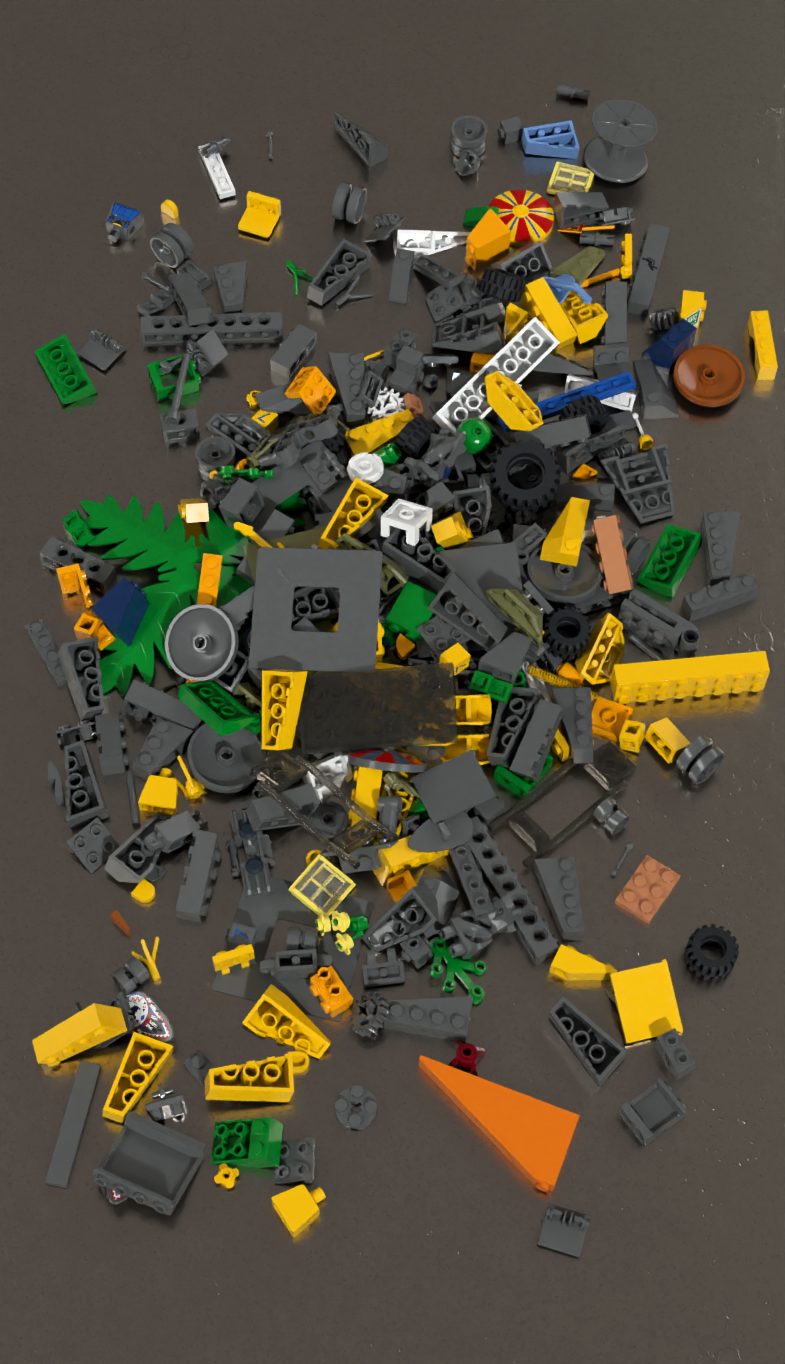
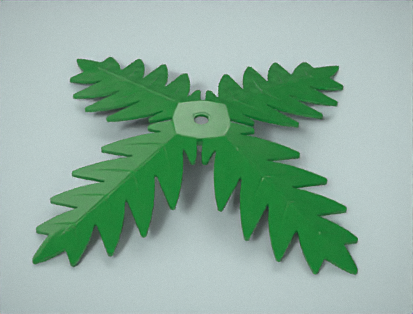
M303 488L274 508L294 520V528L305 526V522L284 512L308 506L304 499L298 497ZM108 495L103 503L88 500L80 501L81 506L89 515V517L84 519L88 527L93 529L107 528L87 543L89 546L108 545L124 541L104 554L102 560L120 559L143 553L124 565L123 571L145 569L160 564L163 565L158 568V572L177 569L176 571L159 575V580L167 582L142 588L147 595L145 599L149 602V606L131 645L128 647L115 633L112 634L116 639L104 649L117 652L99 661L103 694L116 686L120 695L125 697L131 683L134 664L148 686L152 685L155 665L153 643L157 646L168 667L173 669L165 651L166 633L176 615L191 606L190 597L197 605L201 571H196L194 566L197 563H202L203 553L223 556L217 608L225 603L228 604L253 586L242 578L233 576L236 575L238 567L223 566V564L240 565L241 561L234 557L244 558L245 551L243 546L253 543L242 533L227 527L214 510L209 511V521L207 523L209 541L203 534H200V547H196L194 535H191L185 543V528L179 513L175 514L166 532H164V515L159 502L155 503L147 519L143 522L142 507L136 496L132 497L124 513H122L119 504L111 495ZM252 623L238 630L240 648L244 652L246 650L243 645V636L247 628L252 626Z

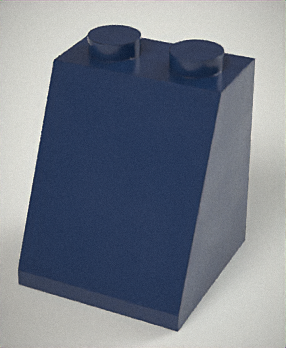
M682 319L642 352V355L647 359H651L656 366L670 374L674 370L679 356L685 350L693 347L697 328L685 319Z
M123 577L91 610L129 647L149 606V602L145 599L147 596L145 592L133 580L129 582Z

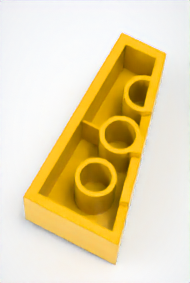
M93 1003L33 1039L32 1043L38 1063L55 1066L60 1061L126 1032L127 1027L121 1008Z
M292 1053L276 1058L275 1056L268 1057L266 1060L256 1062L255 1060L248 1061L246 1064L241 1065L233 1064L209 1069L205 1078V1100L289 1102L294 1093Z

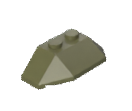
M487 589L486 599L521 633L532 638V643L540 650L542 648L543 635L542 610L537 605L533 606L529 602L528 597L523 592L519 593L516 589Z

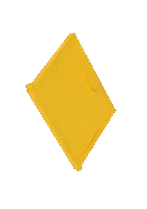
M666 959L660 963L610 974L626 1044L657 1037L674 1028L677 1032L683 1033Z

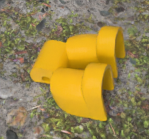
M489 694L445 697L439 701V704L444 703L445 713L418 714V746H446L445 756H440L443 762L449 761L470 750H475V756L480 765L490 763L486 756L491 737L490 734H448V725L489 724L492 716V702Z

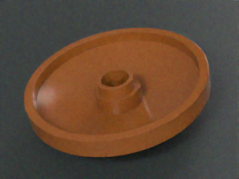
M702 344L685 350L679 356L675 364L673 377L677 389L686 399L701 406L718 407L726 405L737 398L744 385L745 371L740 360L729 350L716 345Z

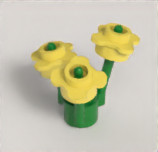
M337 910L332 912L331 921L329 916H323V913H320L318 919L315 920V927L320 931L321 936H324L325 932L331 931V925L334 931L340 930L345 932L348 928L351 932H355L352 936H349L347 933L343 935L340 933L336 934V947L347 955L351 954L350 949L354 947L353 940L363 936V930H367L369 926L367 917L364 914L349 918L347 913H338Z

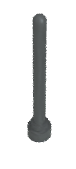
M185 353L183 356L172 406L165 416V422L168 425L176 426L179 424L180 414L178 408L191 357L189 353Z

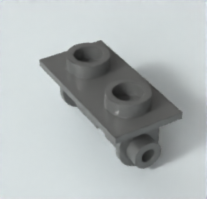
M632 207L616 208L617 215H614V209L601 211L598 217L602 222H598V224L601 226L614 225L616 223H620V225L630 224V221L635 220V218L630 216V214H633Z
M85 720L79 722V726L71 728V725L59 727L60 731H56L57 735L61 734V737L58 738L59 746L76 743V735H79L80 740L84 741L94 739L97 736L96 728L92 729L91 726H95V723Z

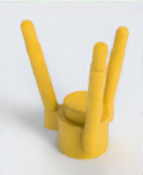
M177 756L187 779L185 787L173 773L171 778L177 780L178 787L183 791L185 797L189 796L190 799L201 796L204 793L203 789L205 787L196 781L195 778L191 779L181 756Z

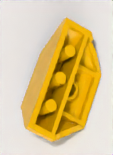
M499 371L486 375L485 384L488 403L510 429L532 431L544 424L540 409L516 382L503 376Z
M607 613L592 628L591 638L586 650L575 660L578 673L592 685L610 682L613 666L620 663L625 652L622 632L623 623L610 613Z

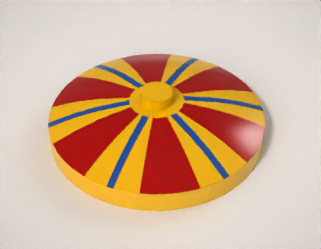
M528 190L506 191L495 197L488 206L499 207L498 217L511 231L510 245L524 246L531 241H542L550 234L553 228V209L544 197Z

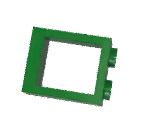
M184 354L164 360L170 363L180 357H183ZM193 359L189 361L187 372L190 380L184 383L182 396L199 391L201 378L199 373H195L196 366ZM161 361L147 364L148 375L158 402L174 398L177 385L163 388L159 376L167 373L160 370L162 367L160 365ZM182 362L176 364L171 372L180 370Z

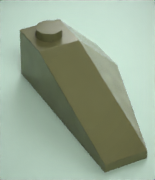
M346 533L335 541L342 550L376 551ZM383 555L380 588L389 596L407 582L409 574L397 562Z

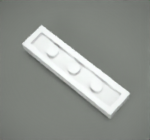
M209 144L198 146L199 153L219 199L236 195L235 188L220 154L214 153L210 157L205 158L201 154V149Z

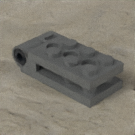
M634 588L630 592L629 599H625L621 604L618 620L623 623V628L632 631L640 639H645L653 647L661 649L675 659L695 657L701 638L700 633L697 631L698 627Z

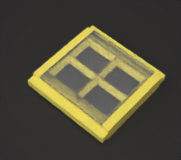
M556 162L546 193L556 195V192H589L595 174L587 168Z
M319 854L288 890L318 916H320V913H323V916H330L356 884Z

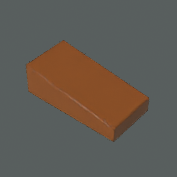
M117 910L110 914L111 919L129 936L131 934L129 926Z

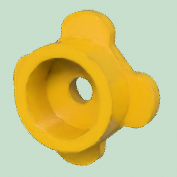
M223 1163L219 1166L220 1171L215 1175L214 1181L217 1184L220 1183L226 1186V1188H232L236 1177L239 1176V1170L237 1168L232 1169Z

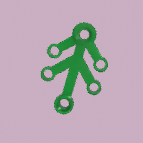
M222 466L218 476L226 480L228 486L229 481L235 477L252 483V479L257 480L261 476H263V479H273L274 471L266 470L259 472L257 468L235 470L234 466Z
M441 937L433 938L430 941L431 946H429L434 956L430 974L433 977L441 976L443 972L441 960L443 958L447 963L445 981L442 985L443 991L446 993L454 991L456 987L454 981L455 973L468 989L467 996H474L473 1004L481 1003L485 996L484 989L479 985H475L464 970L482 975L487 968L485 962L477 961L476 963L454 959L449 953L448 948L450 945L448 942L442 940Z

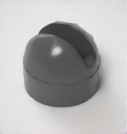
M435 374L425 375L422 381L423 385L431 389L436 388L438 384L437 376Z

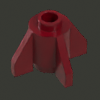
M459 1040L455 1041L456 1057L448 1066L469 1070L470 1074L478 1077L475 1065L477 1058L485 1055V1049L475 1047L470 1043H463Z

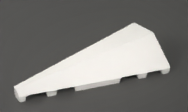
M396 229L393 233V249L395 255L397 248L415 251L414 258L421 253L431 255L467 243V237L471 232Z
M378 745L367 749H381V747ZM333 754L301 767L300 771L304 785L312 783L320 802L319 805H322L332 795L339 792L338 789L345 782H349L354 777L355 769L359 770V766L348 763V754L335 757Z

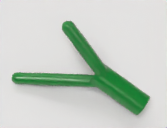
M288 260L286 266L293 272L294 292L297 295V275L300 274L311 281L314 278L305 274V269H299L291 260Z

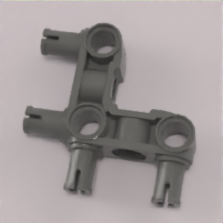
M336 407L330 408L327 414L309 420L305 416L298 417L296 423L285 428L282 434L271 436L269 443L273 439H277V442L271 446L272 448L275 447L271 454L260 456V466L263 468L276 464L282 465L283 468L290 467L297 461L300 455L299 452L304 445L335 436L339 431L336 427L337 418L340 415L339 409Z

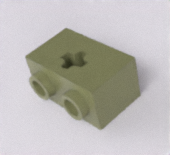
M251 682L239 683L231 696L242 706L262 715V692Z

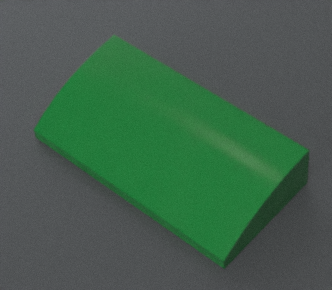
M65 334L34 351L62 404L76 402L97 393Z
M667 524L637 581L655 592L673 598L702 544L701 533Z
M214 680L180 684L178 698L219 736L239 731L255 721V716Z

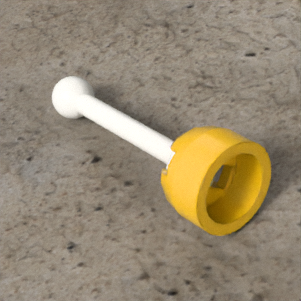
M633 413L632 416L641 434L638 442L641 450H648L654 445L653 439L650 435L644 434L638 420L639 415Z

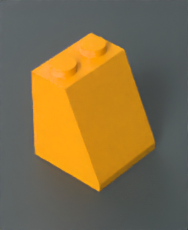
M492 209L486 212L467 237L465 261L475 271L509 254L511 231Z

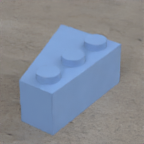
M572 120L523 128L521 141L525 154L577 160L580 147Z

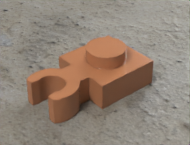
M410 393L405 394L403 398L406 410H410L413 418H424L422 414L424 410L420 398Z

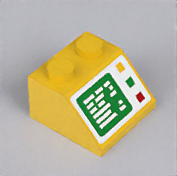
M683 290L679 308V321L685 319L698 329L700 321L704 319V311L702 310H706L707 300H704V292Z

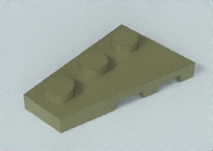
M588 246L552 270L550 277L557 278L562 274L572 275L575 278V283L581 286L603 259L605 250Z

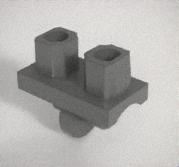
M162 1084L158 1085L159 1091L151 1093L153 1099L161 1097L162 1100L145 1104L153 1121L164 1119L162 1107L170 1105L173 1116L184 1113L183 1094L166 1098V1095L173 1094L172 1087L163 1089Z

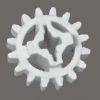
M387 387L384 388V391L380 389L375 406L370 408L368 407L369 404H366V408H368L367 413H372V419L377 418L379 420L404 411V398H399V392L394 394V389L387 391Z

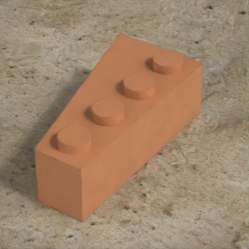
M613 515L593 520L594 524L591 525L594 536L597 535L598 543L595 544L597 554H601L602 561L599 562L602 573L605 572L606 580H603L605 591H609V594L633 590L629 564H626V560H628L625 545H622L624 534L621 527L618 526V523H621L620 516Z

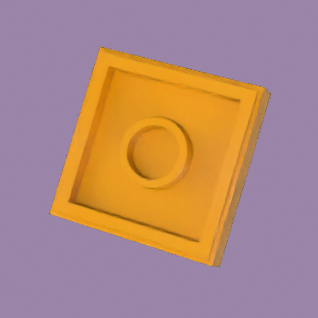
M597 695L592 708V733L619 742V735L626 719L630 720L634 708Z

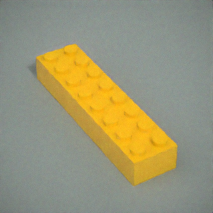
M766 651L616 664L613 666L610 688L613 701L620 704L633 701L646 702L655 699L662 701L667 698L682 699L687 696L702 697L709 694L721 695L731 692L737 694L742 691L758 692L764 689L770 668Z

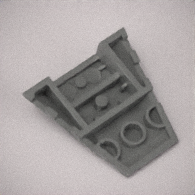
M668 443L651 447L646 453L619 459L618 456L601 460L602 465L640 524L675 515L673 491H671L672 479L669 471L670 460L667 451Z

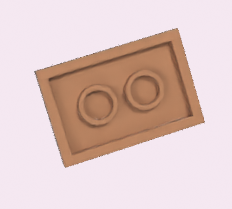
M646 855L616 898L615 904L649 925L681 876Z

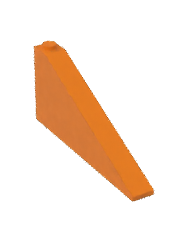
M420 1055L418 1066L532 1184L536 1185L537 1189L548 1192V1190L553 1192L580 1115Z

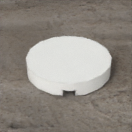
M362 452L353 456L349 460L347 467L349 479L354 481L356 477L367 484L376 482L384 472L382 459L377 454L373 453L372 455L368 454V452Z

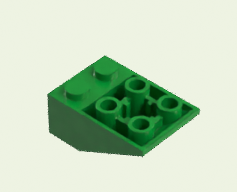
M272 1117L215 1122L211 1164L221 1165L225 1163L228 1166L255 1168L278 1167L280 1163L283 1124Z

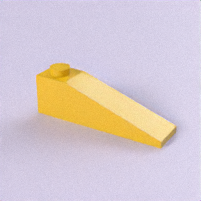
M570 291L566 299L560 304L576 331V340L580 344L595 338L608 318V313L600 304H593L591 302L584 304L576 292Z
M571 497L543 542L540 560L577 566L590 500Z
M272 984L242 1022L258 1036L264 1038L267 1036L277 1040L279 1044L283 1045L285 1043L293 1046L297 1051H303L320 1059L331 1044V1041L296 1004Z

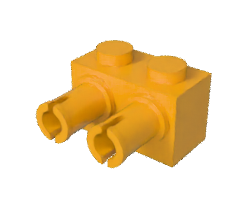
M332 966L320 968L318 973L310 978L309 989L314 997L318 996L320 999V1006L325 1014L329 1013L334 1018L353 1006V997Z

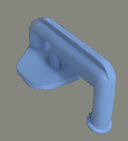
M562 274L557 278L542 276L559 304L566 299L570 291L576 292L584 304H589L592 301V297L588 295L580 284L575 283V278L572 275Z

